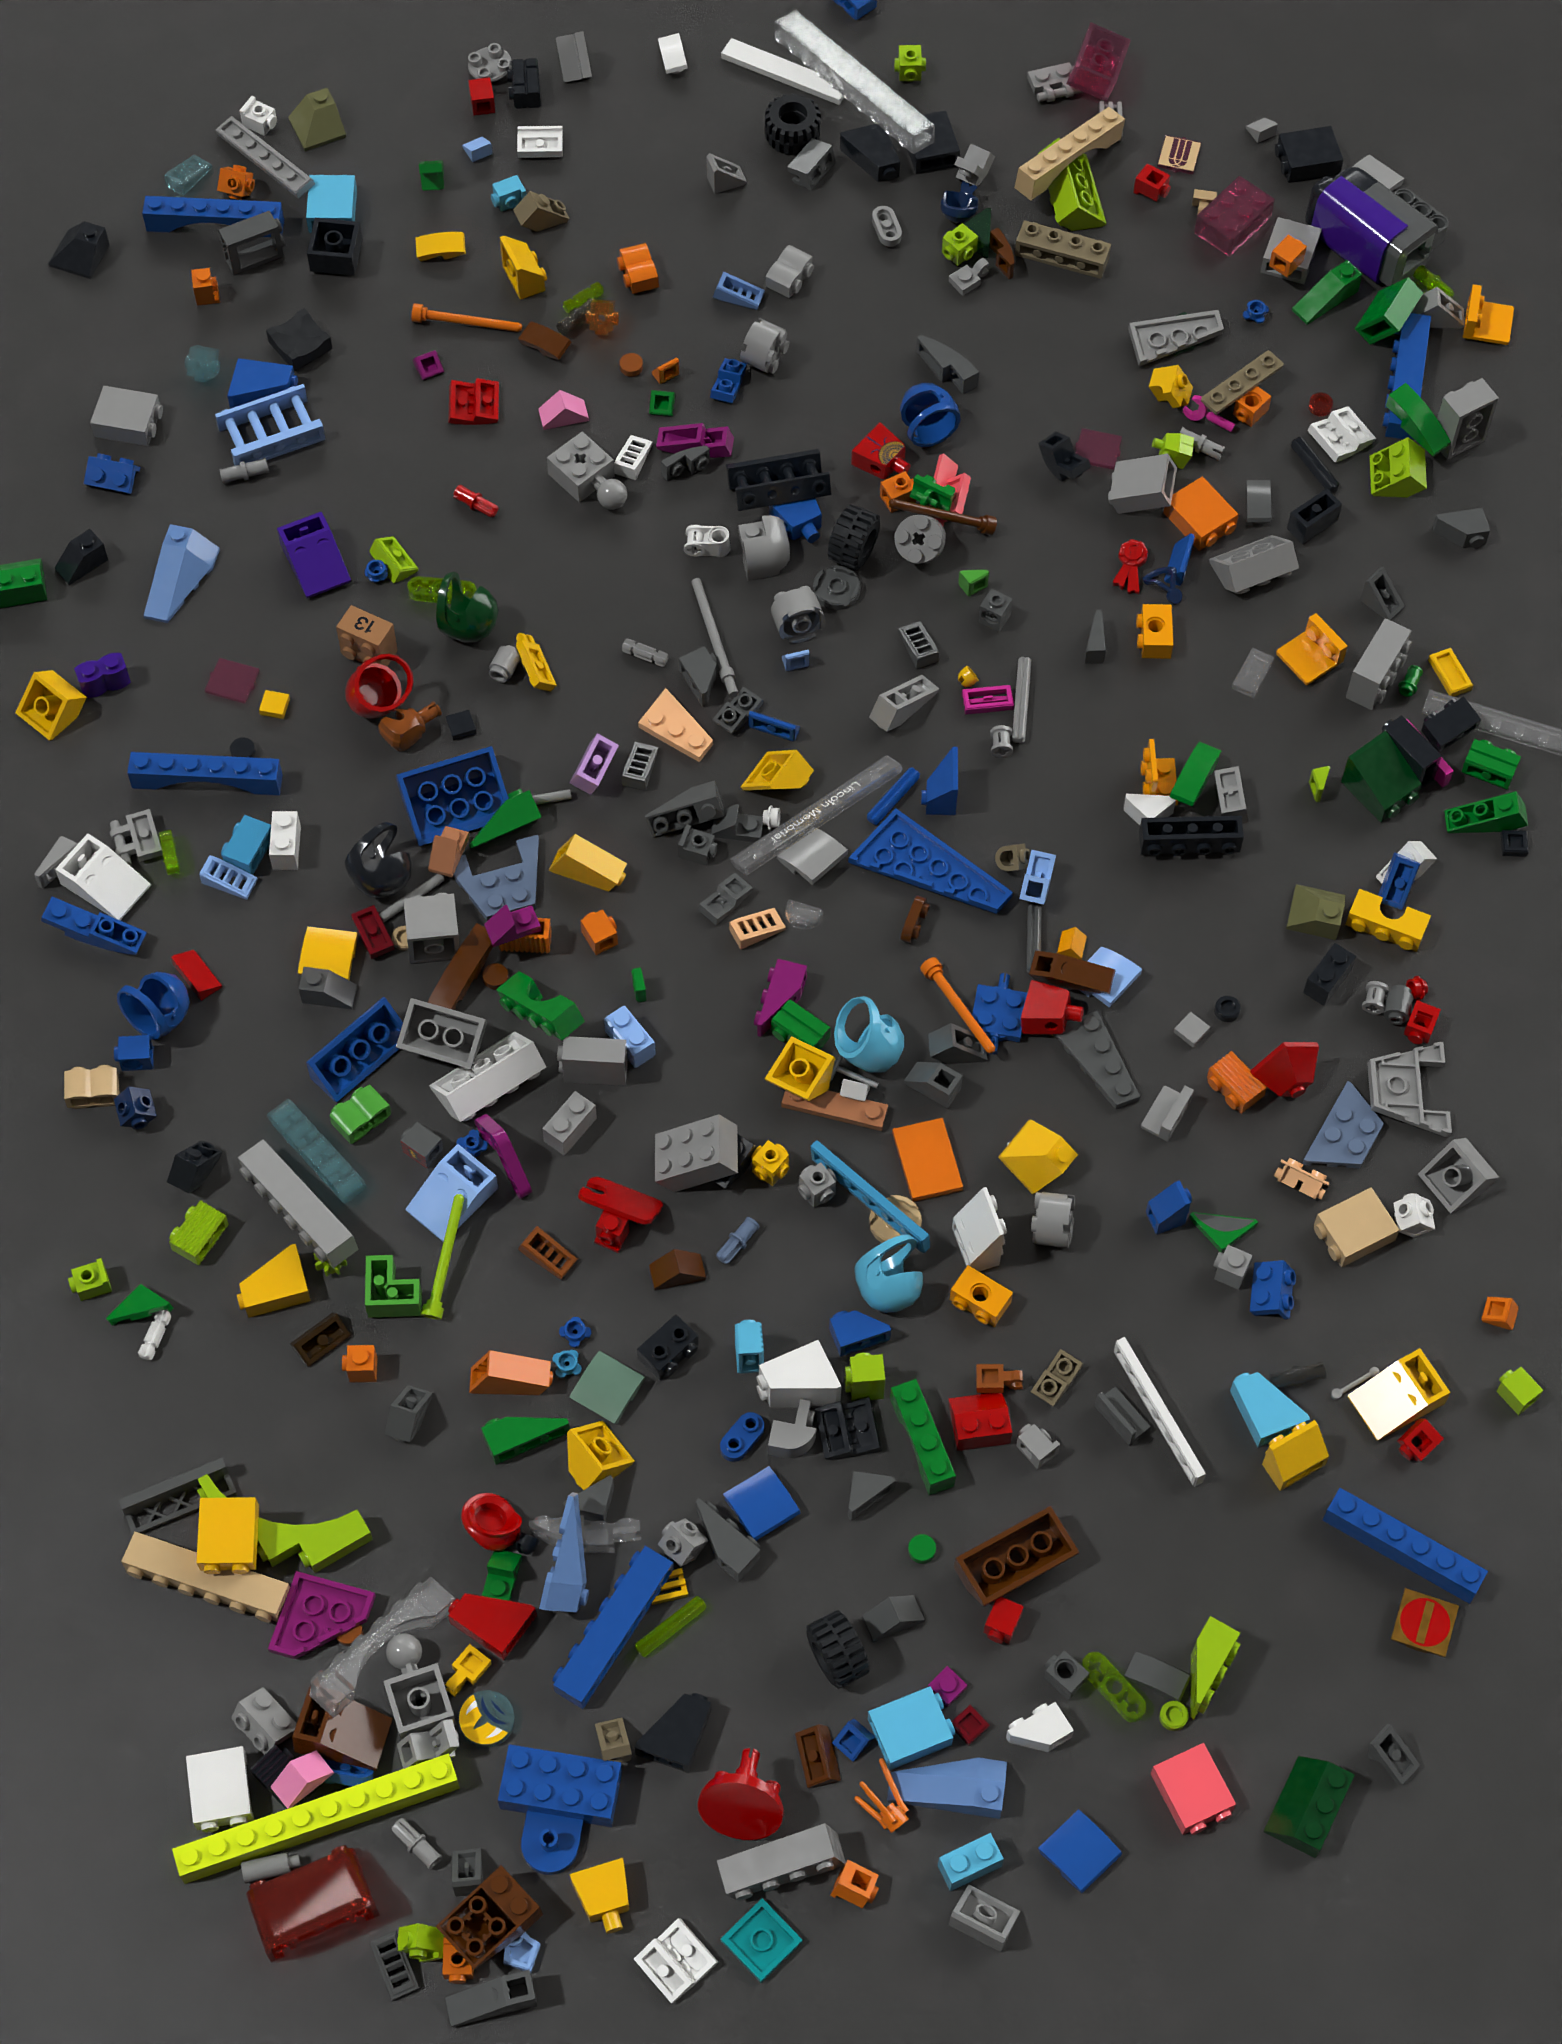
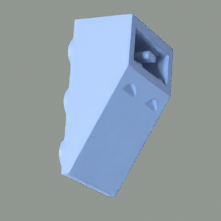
M457 1144L438 1163L405 1210L443 1242L454 1196L456 1194L464 1196L458 1224L459 1228L498 1189L497 1177L463 1147Z

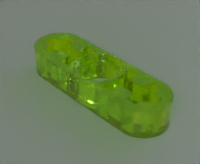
M422 576L411 578L407 584L410 598L415 601L437 603L438 594L436 590L440 588L443 578ZM452 580L448 588L447 604H451ZM460 580L462 592L470 591L467 597L472 598L477 590L475 584L470 581ZM418 586H422V588H420V591H415V589H417Z
M1099 1652L1088 1653L1082 1662V1666L1089 1672L1088 1680L1125 1720L1137 1722L1142 1719L1146 1711V1702L1143 1697L1103 1654ZM1090 1660L1093 1663L1097 1661L1101 1663L1099 1670L1104 1675L1106 1671L1110 1672L1103 1678L1102 1682L1099 1681L1101 1674L1096 1669L1089 1670ZM1110 1680H1116L1121 1684L1122 1690L1117 1694H1112L1106 1689V1683ZM1125 1692L1129 1693L1126 1699L1130 1704H1139L1137 1709L1139 1713L1135 1711L1129 1713L1127 1711L1129 1705L1124 1699L1121 1703L1118 1702Z

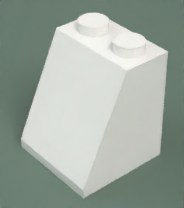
M819 1340L759 1365V1375L756 1376L759 1385L756 1388L761 1400H767L770 1408H798L800 1399L811 1401V1408L841 1401V1384Z

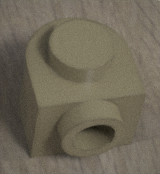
M1025 843L1003 846L997 850L995 861L997 866L1004 871L1026 869L1031 853L1029 849L1025 848Z

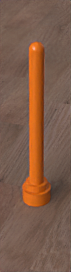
M416 303L413 304L412 322L422 323V321L429 319L514 332L522 330V325L518 322L428 310V307H424L423 304Z
M936 957L927 959L920 967L921 972L927 979L936 982L985 1051L993 1053L995 1051L994 1044L942 975L943 966Z

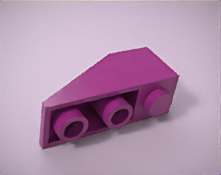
M777 959L775 968H770L767 979L770 985L768 989L763 990L761 997L763 1008L762 1011L757 1010L754 1019V1026H757V1036L761 1037L771 1028L772 1018L788 1000L797 1003L801 999L807 979L806 965Z

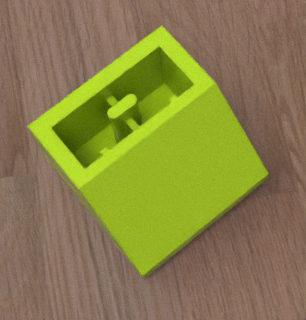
M1407 437L1370 455L1371 494L1380 497L1408 498L1427 489L1425 449Z

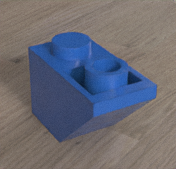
M1180 1180L1174 1182L1148 1201L1146 1215L1156 1235L1186 1223L1192 1197L1189 1190L1183 1188Z

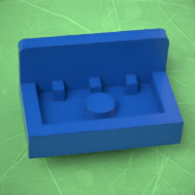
M97 453V457H88L84 478L85 485L132 494L136 471L140 472V467L133 465L134 460L120 458L119 462L112 461V456Z
M1284 1260L1254 1263L1250 1312L1254 1316L1279 1314L1283 1319H1290V1312L1294 1307L1292 1291L1293 1285L1296 1283V1274Z

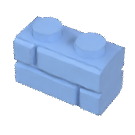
M626 1006L620 1007L604 1019L605 1032L611 1039L626 1040L627 1058L634 1068L639 1067L656 1055L655 1042Z

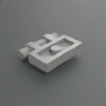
M1070 62L1028 71L1027 78L1033 93L1037 94L1038 102L1055 101V98L1064 96L1069 98L1082 91L1081 85L1076 84L1077 78Z
M150 809L126 815L128 823L126 825L120 826L118 820L110 822L111 840L115 841L116 844L115 853L127 864L131 865L130 857L134 854H137L139 862L164 855ZM131 835L133 843L126 844L125 837Z

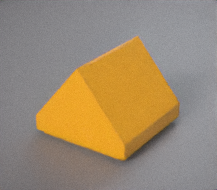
M1077 927L1062 931L1057 953L1082 960L1087 936Z

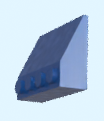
M492 746L395 776L419 846L432 843L435 835H442L445 826L467 832L483 827L501 804L508 799Z

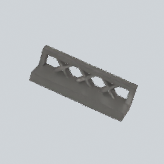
M223 1457L119 1499L132 1535L134 1532L144 1534L199 1511L200 1501L192 1505L184 1502L188 1493L201 1488L197 1479L208 1474L213 1483L225 1478L229 1490L222 1492V1494L227 1498L236 1496L237 1493ZM170 1501L177 1504L174 1512L167 1516L158 1513L161 1505L165 1502ZM141 1512L151 1515L147 1524L136 1528L132 1519L133 1515Z

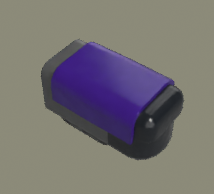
M1348 167L1334 178L1326 176L1315 183L1311 189L1305 216L1307 225L1322 229L1319 240L1345 261L1348 260L1376 284L1382 282L1387 287L1407 277L1410 278L1428 263L1433 250L1443 243L1449 224L1448 219L1412 191L1399 189L1392 192L1366 171L1358 167Z

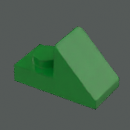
M443 160L421 161L419 163V173L421 174L422 190L444 189Z
M503 1550L493 1552L487 1564L488 1575L482 1596L511 1601L522 1560L521 1554Z

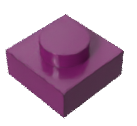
M946 1666L928 1684V1687L931 1686L934 1694L939 1693L943 1704L948 1708L967 1689L968 1685Z

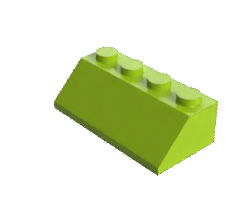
M1057 138L1056 140H1054L1051 144H1049L1047 147H1045V148H1044L1042 151H1040L1038 154H1040L1041 152H1043L1044 150H1046L1048 147H1050L1051 145H1053L1054 143H1056L1057 141H1059L1060 138ZM1084 153L1063 169L1048 187L1051 197L1050 202L1056 214V222L1071 231L1103 227L1107 224L1089 161Z

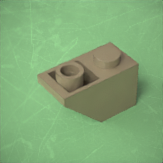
M531 191L513 209L522 227L537 232L569 220L566 207L561 201L553 200L543 194Z

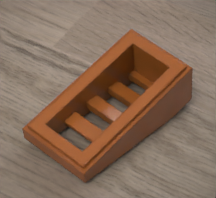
M538 1226L534 1228L518 1248L526 1257L560 1280L578 1260ZM536 1240L540 1241L541 1243L536 1249L531 1247ZM546 1245L549 1250L542 1256L539 1252ZM553 1252H556L558 1255L552 1262L547 1260ZM562 1258H565L567 1261L558 1269L556 1265Z

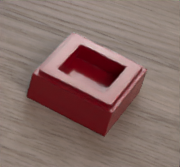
M971 1704L951 1721L955 1732L968 1746L990 1726Z

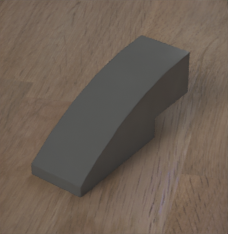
M923 335L917 337L916 352L941 382L950 379L962 394L978 387L979 371L966 358L934 339Z

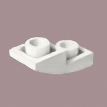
M679 33L658 38L666 74H676L683 71V69H687Z

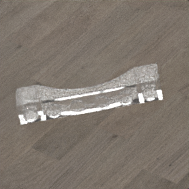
M431 1576L424 1583L418 1582L404 1601L402 1599L398 1600L385 1618L379 1617L372 1624L371 1630L367 1634H360L352 1642L351 1648L345 1653L340 1652L335 1656L329 1668L325 1671L320 1670L313 1676L310 1682L309 1696L333 1718L337 1716L354 1700L360 1672L376 1650L398 1634L422 1629H433L449 1614L448 1610L455 1598Z

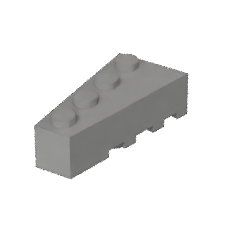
M824 1823L717 1860L726 1894L731 1898H736V1900H744L753 1896L754 1892L761 1890L770 1891L782 1884L842 1868L846 1861L837 1832Z

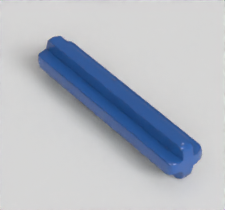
M913 767L909 768L868 812L867 820L873 825H877L920 778V773Z

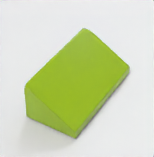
M394 536L374 540L369 552L375 560H381L388 567V577L393 583L400 582L418 572V567Z

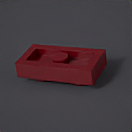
M374 905L351 914L352 921L371 959L395 950L394 944Z

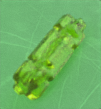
M599 282L590 285V289L587 287L572 296L573 299L569 298L564 301V310L571 314L577 310L576 307L581 308L594 300V296L597 298L604 293L603 286Z

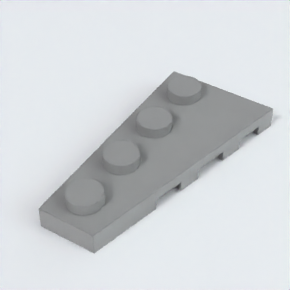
M1219 310L1133 322L1129 323L1128 330L1140 367L1223 334L1224 327Z

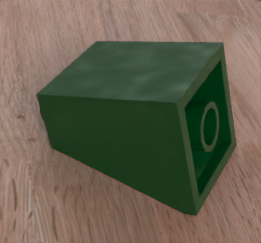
M1386 731L1348 757L1341 783L1380 822H1383L1388 817L1390 819L1394 818L1406 804L1408 806L1412 805L1419 798L1418 793L1421 787V782Z

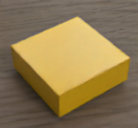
M265 690L259 708L260 715L284 719L290 701L289 694Z

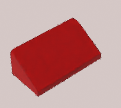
M195 950L179 953L171 957L174 967L201 1001L222 988L221 983Z

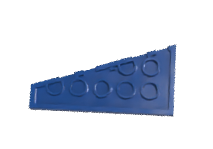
M896 808L848 858V863L996 914L1013 897L1011 890Z

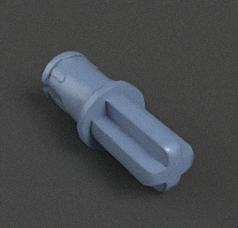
M746 1217L734 1233L731 1232L729 1234V1239L717 1252L716 1257L719 1261L729 1264L741 1248L745 1249L747 1247V1241L760 1228L759 1224L751 1217Z

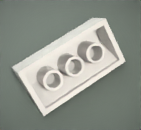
M514 1031L478 1054L471 1069L459 1066L429 1086L451 1117L459 1122L472 1119L476 1112L483 1107L494 1105L498 1100L497 1098L505 1093L509 1094L517 1090L519 1084L539 1076L540 1071L545 1069L546 1065L534 1042Z

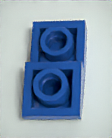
M725 358L718 370V378L711 389L710 398L733 403L742 383L747 364L736 359Z

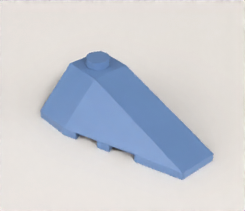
M973 1758L891 1772L904 1804L1000 1819L1006 1781L1007 1762ZM889 1787L887 1801L896 1803Z

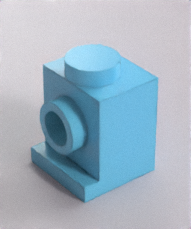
M517 175L492 184L493 194H491V200L494 207H499L501 212L516 207L527 195Z

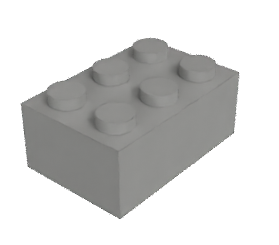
M1483 378L1475 382L1471 381L1455 392H1448L1442 399L1437 419L1451 441L1449 446L1440 451L1447 460L1486 441L1499 397Z
M1386 618L1384 619L1352 673L1346 694L1347 699L1370 710L1374 708L1377 702L1381 704L1387 692L1385 690L1386 687L1393 684L1397 676L1396 671L1398 667L1402 668L1406 662L1407 652L1412 644V641L1409 640L1412 630Z
M719 1114L655 1134V1182L672 1192L738 1173L737 1125Z

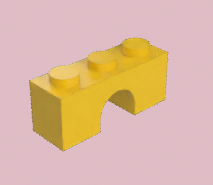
M1359 889L1345 925L1355 931L1371 934L1381 941H1389L1405 950L1417 952L1431 915L1407 907L1402 917L1389 919L1380 910L1383 897Z

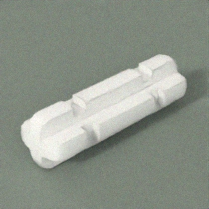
M161 1310L156 1312L154 1316L155 1322L151 1323L143 1340L145 1344H142L138 1351L139 1357L149 1361L153 1359L156 1352L155 1348H158L166 1330L165 1326L169 1324L171 1319L168 1311Z

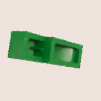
M1407 383L1389 394L1386 407L1402 421L1400 427L1426 451L1435 456L1450 445L1451 441L1436 416Z
M1199 741L1182 769L1169 797L1193 806L1206 787L1210 775L1216 768L1222 750Z

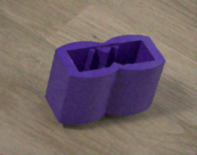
M110 653L101 657L98 661H86L74 668L81 691L87 698L98 697L107 690H118L131 683L121 653Z

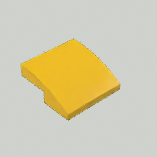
M307 927L298 974L302 975L303 967L327 969L350 980L358 932Z

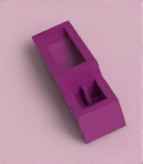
M703 423L661 427L658 432L656 448L675 454L689 448L707 446L710 449V457H731L734 436L728 426L706 429Z

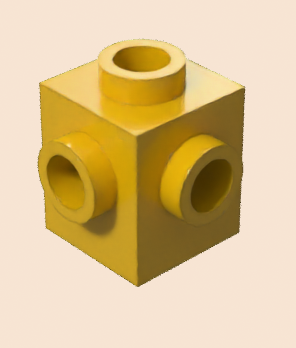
M769 1140L763 1147L761 1145L758 1146L751 1156L752 1172L771 1186H774L779 1178L782 1179L790 1168L787 1150L782 1145L773 1144Z

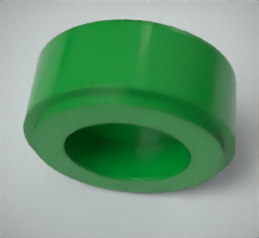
M919 1534L910 1540L908 1553L913 1561L924 1564L934 1558L936 1544L930 1536Z

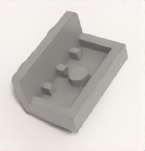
M264 1687L239 1701L231 1717L237 1728L242 1730L253 1742L255 1748L264 1755L274 1745L277 1746L293 1736L297 1724Z

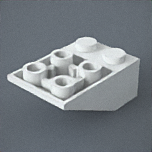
M88 833L55 869L61 885L117 920H121L151 886L145 878L113 850Z
M987 1187L982 1188L953 1217L952 1229L966 1267L969 1265L977 1271L999 1266L1001 1255H1003L1002 1245L1005 1244L1004 1234H1007L1004 1220L1002 1218L998 1219L996 1213L998 1210L994 1195H989Z

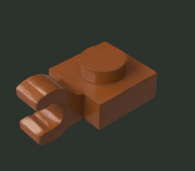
M976 1364L977 1393H1004V1386L1015 1390L1023 1389V1372L1021 1370L1003 1371V1364Z

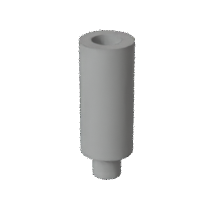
M287 1852L241 1862L244 1883L291 1873V1868L301 1866L299 1855L288 1857Z

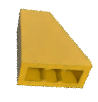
M574 834L557 851L549 871L609 892L616 885L619 887L626 876V873L623 871L627 863Z
M296 1244L288 1246L239 1284L241 1293L237 1294L240 1310L246 1309L248 1318L311 1301Z

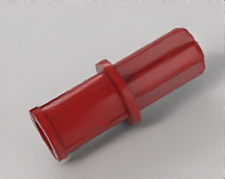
M461 484L454 490L453 498L467 504L471 510L477 509L489 517L496 516L499 509L498 506L482 498L481 493H475Z

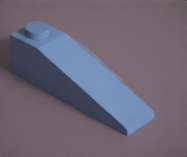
M170 524L162 544L144 618L168 623L184 604V599L189 593L197 589L199 581L205 574L208 575L213 570L220 548L194 529Z
M572 1492L568 1495L559 1528V1534H563L562 1539H558L552 1554L553 1561L556 1564L547 1573L539 1607L542 1610L577 1612L581 1605H586L589 1590L585 1589L587 1578L578 1493Z

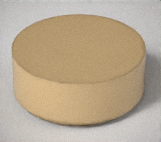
M400 926L392 933L394 947L403 951L408 950L406 926Z

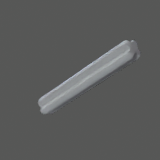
M1020 657L1018 659L1012 741L1014 743L1025 742L1031 659L1029 657Z

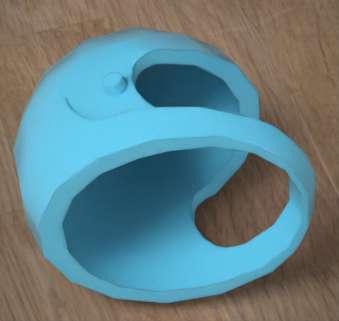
M865 996L852 998L839 1012L836 1019L834 1038L835 1046L843 1058L856 1067L872 1073L886 1072L898 1062L904 1049V1035L898 1022L888 1014L880 1015L873 1000ZM859 1003H866L869 1008L870 1024L865 1028L857 1043L847 1036L845 1023L853 1007Z
M910 1235L896 1236L881 1243L863 1255L855 1265V1279L861 1296L874 1310L883 1313L898 1312L913 1305L920 1297L923 1286V1273L920 1271L904 1272L903 1268L905 1259L917 1245L916 1239ZM907 1243L897 1253L881 1262L882 1256L887 1251Z

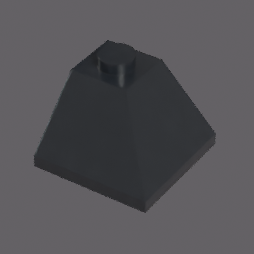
M84 221L68 229L50 259L49 267L91 279L110 246L105 227Z

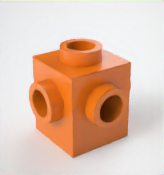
M233 165V168H220L217 191L229 193V198L242 200V197L250 196V193L254 190V173L246 171L247 168L240 165Z

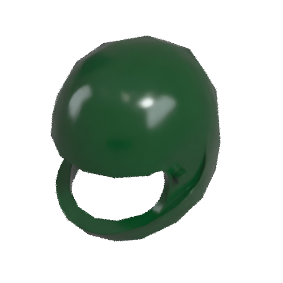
M454 571L447 573L441 582L436 607L437 628L449 638L461 642H479L489 636L496 625L499 611L496 599L483 586H479L472 598L467 597L462 592L458 573ZM452 580L451 607L449 608L447 605V594Z

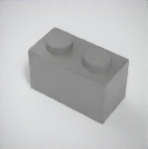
M574 1091L542 1128L544 1142L565 1156L597 1119L596 1105Z

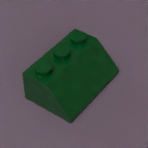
M1298 1756L1263 1832L1316 1858L1355 1774L1329 1761Z

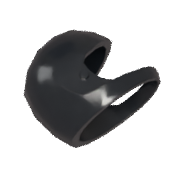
M383 822L367 832L353 846L345 860L348 876L357 889L368 897L385 898L395 895L406 886L411 878V859L408 852H397L385 856L386 851L397 834V826L389 822ZM389 830L384 840L374 849V840L380 834Z

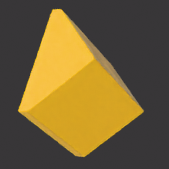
M791 1036L765 1077V1080L800 1098L810 1101L828 1091L835 1057Z

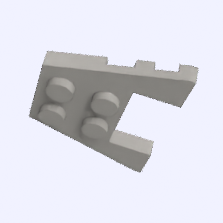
M1437 1042L1433 1046L1425 1048L1423 1046L1417 1047L1413 1051L1405 1053L1397 1052L1370 1059L1367 1066L1371 1110L1438 1135L1449 1137L1452 1133L1450 1112L1423 1109L1419 1067H1443L1445 1064L1443 1042Z

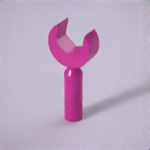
M1194 395L1192 397V400L1199 405L1198 410L1192 411L1186 406L1183 408L1184 415L1190 420L1198 421L1205 416L1207 420L1229 432L1235 426L1234 423L1218 414L1208 412V408L1201 402V396Z

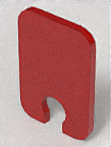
M601 1177L590 1178L586 1186L601 1190L605 1194L595 1193L585 1187H582L578 1194V1198L585 1203L640 1224H650L663 1207V1203L654 1197Z

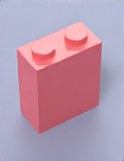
M1204 1743L1153 1766L1151 1776L1182 1835L1188 1832L1195 1835L1206 1829L1207 1823L1213 1820L1220 1823L1232 1816L1231 1812L1234 1810L1236 1803Z

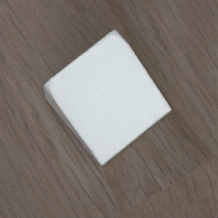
M843 1079L840 1095L865 1101L870 1086Z

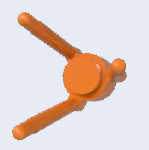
M880 1758L879 1763L898 1806H895L892 1802L885 1807L863 1781L859 1783L860 1787L881 1811L880 1814L859 1796H855L854 1799L884 1829L887 1828L893 1833L909 1820L905 1814L909 1809L899 1794L885 1760Z

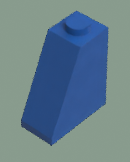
M238 358L227 395L230 409L297 386L298 377L294 375L293 366Z

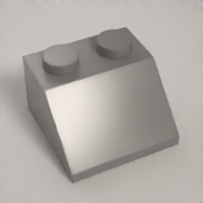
M1467 1138L1452 1140L1418 1173L1450 1214L1480 1196L1499 1178Z

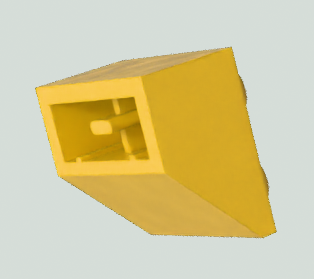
M1315 1420L1308 1424L1302 1422L1292 1429L1291 1434L1285 1437L1279 1435L1269 1442L1268 1450L1265 1452L1266 1455L1262 1465L1280 1491L1325 1466L1329 1454L1317 1422Z

